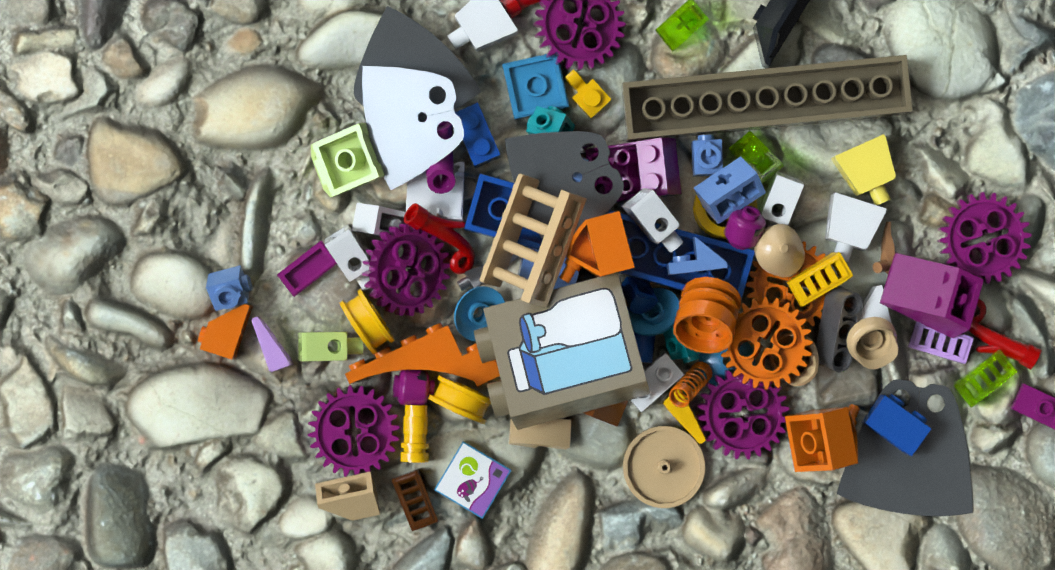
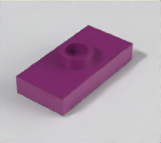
M1022 383L1010 409L1055 430V398Z

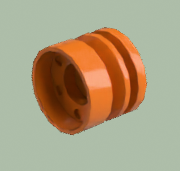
M700 277L687 282L682 289L679 309L673 325V333L676 339L686 348L701 353H718L727 349L733 342L736 321L741 306V296L737 289L726 281L712 277Z

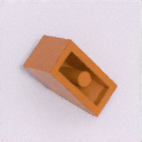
M243 304L209 321L207 327L202 326L198 337V342L201 343L200 349L235 360L253 306Z

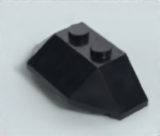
M770 0L767 6L762 4L759 6L752 19L757 21L753 31L762 67L765 69L769 68L810 0Z

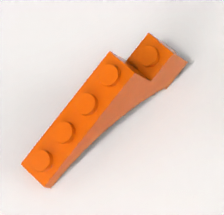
M440 322L427 328L426 332L428 335L417 339L416 335L400 341L402 347L394 351L387 347L374 354L376 359L366 363L362 359L349 365L351 371L345 373L349 384L369 376L385 372L431 370L474 381L478 387L499 377L500 374L496 360L482 363L476 343L467 347V354L463 355L449 325L443 327Z

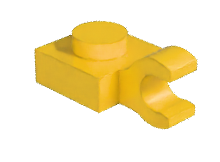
M574 69L564 78L577 92L571 99L590 119L612 100L594 79L586 84Z

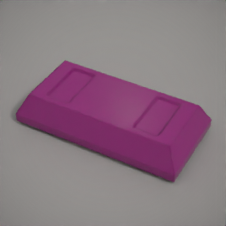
M321 240L278 273L277 276L293 297H295L337 263Z

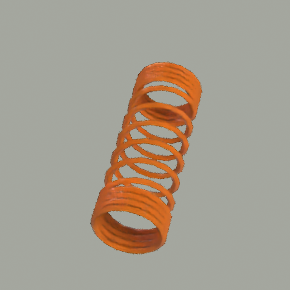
M702 361L694 363L670 390L669 399L672 404L679 408L688 406L711 379V367ZM698 368L703 370L706 373L707 379L705 378L703 373L694 369ZM694 372H698L699 374H701L704 380H702L698 375L694 374ZM677 389L684 397L688 398V400L682 399L678 395ZM674 390H675V393H676L677 397H678L679 399H681L682 401H685V403H682V402H679L678 400H676V398H675V396H674Z

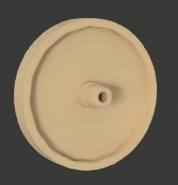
M655 426L642 431L630 442L624 454L623 475L627 486L634 496L652 507L672 508L687 502L699 490L704 479L705 460L700 446L689 434L676 427Z

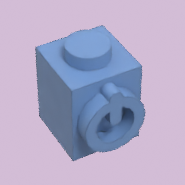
M714 135L697 136L698 140L691 142L693 177L712 176L723 168L722 139H715Z
M241 265L208 274L206 289L215 311L231 309L237 305L248 303L249 292L252 291V282L248 274L244 275Z

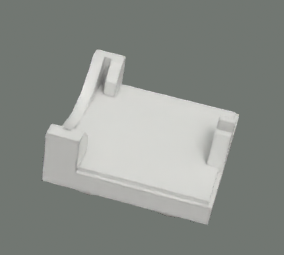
M464 162L454 163L456 182L453 189L447 193L439 194L430 190L427 184L426 171L408 181L406 211L412 204L417 203L437 217L452 221H463Z

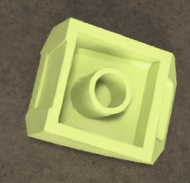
M366 123L356 124L311 144L312 161L323 190L330 197L353 190L385 176L370 142Z

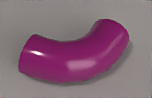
M443 121L438 125L437 133L440 138L449 139L452 137V124L450 122ZM453 151L426 170L428 187L435 193H447L455 186Z

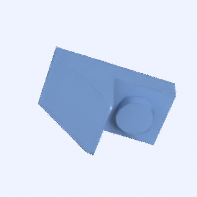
M693 237L695 260H690V255L673 257V263L667 264L668 275L728 268L727 262L696 237Z

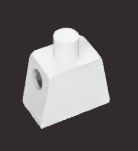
M471 0L455 15L460 28L447 35L455 50L470 41L476 52L516 36L518 29L499 0Z
M774 170L759 211L765 219V228L777 224H789L804 187L800 179ZM775 204H782L783 207L780 212L775 213L772 211Z
M643 188L622 206L651 242L657 244L662 242L669 252H673L683 243V240L674 231L680 224L654 190ZM657 219H660L661 226L656 229L655 222Z
M833 193L830 197L825 239L837 243L834 252L841 253L846 263H849L853 248L861 251L867 250L887 209L839 193Z
M348 224L325 239V246L348 281L351 282L356 279L362 290L366 291L369 288L364 287V284L370 281V277L362 276V273L368 271L369 266L364 265L363 261L370 260V257ZM356 257L359 259L360 264L351 266L349 260Z

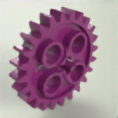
M540 0L539 4L544 10H536L535 15L540 17L541 20L533 23V26L541 28V31L535 35V38L544 39V42L539 46L540 49L548 47L550 50L546 57L549 58L555 54L557 56L556 65L565 60L566 69H569L573 63H576V68L580 71L584 63H586L590 70L594 68V60L599 65L605 63L603 55L610 59L613 56L610 48L617 50L620 47L615 39H622L624 37V34L618 31V29L626 25L625 22L618 21V18L624 14V11L615 10V7L620 3L619 0L613 2L610 0H585L587 1V8L581 22L585 27L578 33L576 48H572V42L578 25L574 22L581 16L584 0ZM563 2H573L576 6V12L573 14L567 13L563 8ZM593 8L599 9L603 15L602 21L593 20L590 10ZM559 27L565 28L569 33V39L566 41L560 40L556 35V29ZM585 35H590L595 39V48H588L584 45L583 37Z
M980 192L977 201L973 194L967 195L968 204L962 199L957 200L959 209L955 207L948 208L952 217H942V220L947 223V227L938 228V231L945 234V238L938 239L937 242L946 245V248L942 249L940 254L948 253L950 256L944 263L950 264L954 262V267L961 268L979 278L982 276L985 284H990L991 276H993L996 282L1002 281L1001 273L1011 277L1010 267L1014 269L1021 268L1017 259H1027V256L1022 253V249L1031 248L1029 244L1024 243V239L1031 237L1032 234L1023 232V228L1027 227L1029 222L1021 223L1019 220L1025 213L1019 212L1015 214L1013 212L1016 208V203L1006 206V196L996 201V193H991L988 200H986L985 193ZM991 212L999 217V224L996 228L989 226L987 222V217ZM964 221L970 223L973 229L969 237L964 236L960 231V226ZM1004 228L1008 229L1007 234L988 239L986 243L980 242L965 248L961 247L962 242ZM1000 239L1008 244V251L1004 255L1000 254L996 249V244ZM973 248L981 252L982 258L977 264L973 263L969 258L970 251Z
M399 224V229L398 227L390 226L389 233L381 231L380 237L382 241L372 240L375 250H366L371 259L363 261L364 265L369 266V270L363 272L362 276L370 277V281L365 283L364 287L373 288L369 297L378 298L376 305L380 307L385 306L386 312H394L395 315L403 316L405 313V315L414 316V312L424 313V306L433 307L432 298L441 299L437 291L439 289H447L442 284V279H450V276L444 273V269L449 268L450 264L443 263V259L449 254L440 252L444 243L435 242L437 237L420 229L415 230L407 224ZM402 245L403 254L401 257H399L398 250L399 247ZM423 257H425L426 264L425 267L422 269L421 261ZM391 271L392 280L388 283L387 275ZM412 283L415 284V290L413 294L410 293V287Z
M725 370V379L715 375L717 384L715 386L709 383L706 384L710 393L700 394L706 400L705 404H697L698 408L704 410V414L696 417L698 420L705 421L701 429L702 431H709L705 437L706 441L709 442L715 439L712 448L717 450L723 446L722 454L725 456L732 450L733 458L735 459L739 458L741 452H743L746 459H750L751 451H754L760 457L761 447L771 451L769 442L771 440L776 443L780 442L776 433L786 432L780 427V424L786 422L782 412L788 411L789 407L781 405V402L787 397L785 395H777L780 389L775 385L771 387L772 382L770 383L769 390H765L763 382H760L758 388L754 389L752 379L746 385L742 383L743 374L735 378L729 370ZM754 390H759L762 395L761 401L756 405H752L749 401V396ZM731 393L734 397V402L730 407L724 408L721 404V399L725 394ZM742 406L749 411L767 408L766 413L745 414L744 420L736 415L724 418L718 417L719 413L742 411ZM762 418L764 420L763 430L754 433L752 423L756 419ZM730 421H734L737 426L736 432L731 436H726L724 433L725 425Z
M349 385L346 394L341 388H337L338 397L327 393L329 402L326 403L320 400L318 404L322 410L312 411V414L317 417V421L308 422V425L315 427V431L309 433L308 437L316 438V442L311 444L310 448L319 447L320 451L315 456L316 459L324 456L326 458L323 464L324 467L331 463L334 464L333 473H336L340 468H344V477L348 476L350 470H354V474L357 475L361 473V469H364L365 472H370L371 465H374L379 470L381 469L380 459L387 462L390 460L386 452L396 451V448L391 445V441H399L400 438L393 435V431L400 429V426L393 425L392 420L396 419L398 415H389L388 411L393 405L383 406L382 402L385 396L382 395L376 400L374 398V389L367 395L365 394L364 386H360L358 392L355 393L353 386ZM350 406L355 407L356 428H361V433L356 436L358 456L353 455L352 434H347V429L352 427ZM363 408H370L374 412L375 417L372 423L366 424L361 421L359 415ZM335 410H341L345 413L346 422L343 426H337L332 422L331 417ZM371 436L376 440L377 447L375 451L367 452L362 447L364 437ZM339 438L346 440L349 448L345 454H339L334 450V442Z

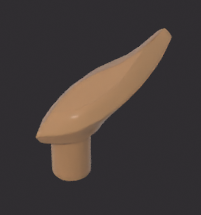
M886 222L881 241L880 261L873 264L875 273L886 272L888 274L892 264L895 247L891 236V222Z

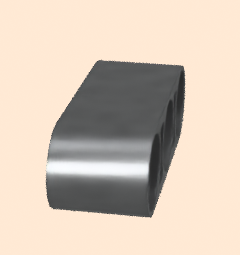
M837 286L826 293L816 343L819 363L836 372H844L851 365L853 357L847 348V336L850 329L860 321L863 306L862 297L858 293L842 286Z

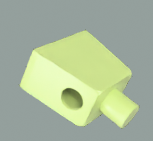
M347 332L298 333V361L347 360V355L363 354V341L361 338H347ZM330 341L337 342L338 348L336 351L328 350V343Z

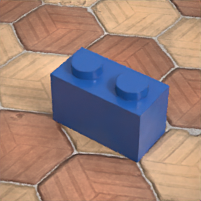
M475 103L455 112L462 120L464 129L463 142L474 167L478 168L501 158L479 104Z
M890 394L889 397L880 395L861 422L903 453L912 457L931 430L926 425L928 420L915 410L910 414L902 408L905 403L893 394Z

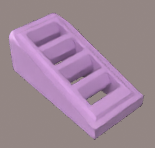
M258 316L252 318L251 321L269 371L274 372L294 365L292 359L265 321Z
M916 321L908 347L960 364H966L974 337L960 334L955 338H950L947 351L943 352L942 348L946 335ZM923 329H927L929 331L923 346L919 342ZM936 332L939 333L936 347L933 349L930 347ZM959 339L962 340V343L957 356L953 355L956 347L957 340Z

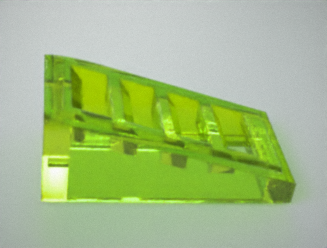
M999 349L956 380L954 387L972 408L1018 371L1001 349ZM997 360L1006 371L1003 375L994 366V361ZM987 367L997 378L993 382L984 371ZM979 375L987 386L982 388L974 378L975 376ZM970 382L978 393L973 395L965 384Z

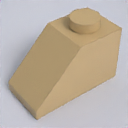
M371 471L315 484L319 509L352 521L380 515L378 494Z

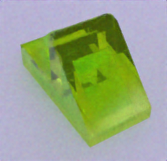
M751 131L729 147L731 154L736 159L742 157L756 171L762 184L784 166Z

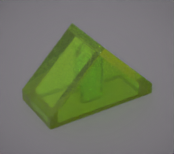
M688 0L655 31L673 52L704 28L709 18L694 0Z

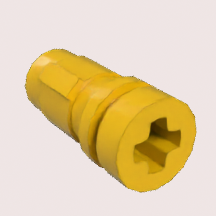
M405 405V416H403L404 442H401V448H404V451L401 452V462H429V452H426V449L429 448V443H426L428 434V405Z

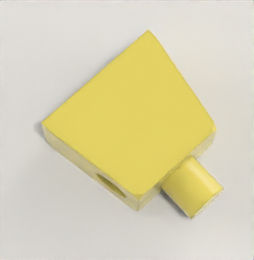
M884 134L831 158L856 196L869 191L874 205H880L891 200L884 184L896 179Z

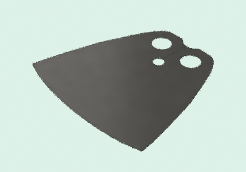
M895 379L891 381L879 396L885 395L889 397L890 394L897 390H905L910 396V401L907 406L902 408L910 414L915 410L928 420L926 425L931 430L911 457L863 424L857 435L858 464L845 467L837 494L865 506L903 514L956 516L973 513L968 448L959 408L953 393L948 387L943 385L930 384L927 387L921 388L907 380ZM934 394L942 396L945 401V406L940 412H932L927 407L928 398Z

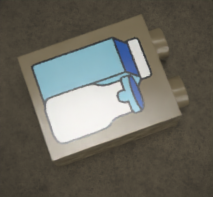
M617 272L553 289L547 308L522 301L521 298L483 308L487 327L474 330L478 352L482 363L496 360L501 378L500 381L487 384L490 401L495 417L510 414V418L517 430L650 395Z

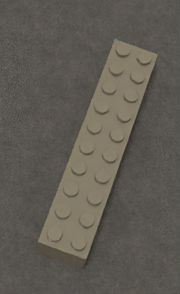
M907 55L623 82L621 86L627 142L900 116L913 112Z

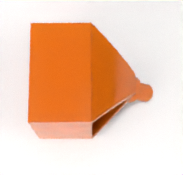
M620 211L587 219L580 225L573 235L568 248L567 259L564 262L566 266L559 277L560 279L569 283L576 270L579 272L581 268L586 269L597 277L635 268Z
M850 404L849 407L808 410L785 416L795 472L836 470L858 464V439L855 427L857 424L856 417L860 411L858 406Z

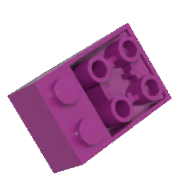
M655 138L608 146L610 150L608 164L619 171L624 184L623 192L616 202L629 201L643 188L654 190L659 198L682 195L676 138ZM598 148L585 149L586 159L589 162L594 161L599 154ZM601 176L597 178L594 186L598 193L608 194L612 190L613 183L609 177Z
M895 253L880 304L950 338H955L970 330L984 280L958 267Z

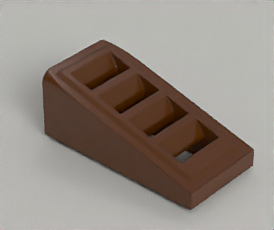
M419 468L391 479L412 531L439 522ZM416 480L417 485L405 490L402 489V484ZM420 490V496L410 500L406 499L405 495ZM421 501L425 502L426 506L410 510V505ZM426 511L429 512V517L414 521L413 516Z

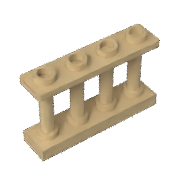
M520 173L513 185L512 193L503 212L496 236L493 239L487 261L483 266L480 282L501 287L504 281L524 290L521 297L522 301L547 308L587 198L561 190L559 197L537 189L539 185L538 179ZM533 200L554 208L549 224L527 216ZM523 227L544 235L538 252L517 243ZM513 254L534 263L528 279L507 270Z

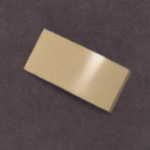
M510 418L509 444L531 448L538 446L563 450L570 448L571 420L557 419L517 430Z

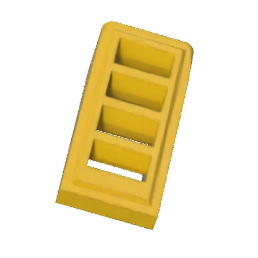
M832 252L787 281V284L800 307H803L853 277V274L841 253ZM831 264L833 265L835 271L837 272V274H838L837 276H836L834 270L832 269ZM824 269L829 278L828 282H826L820 270ZM812 275L820 286L817 289L810 278ZM801 281H804L810 292L808 295L805 294L801 287Z
M677 389L678 395H679L682 399L687 400L686 397H684V396L679 392V390ZM674 390V396H675L676 400H678L679 402L685 403V401H682L681 399H679V398L677 397V395H676V393H675V390ZM669 395L662 400L665 408L697 443L702 444L706 441L705 435L689 404L683 408L676 407L670 401Z

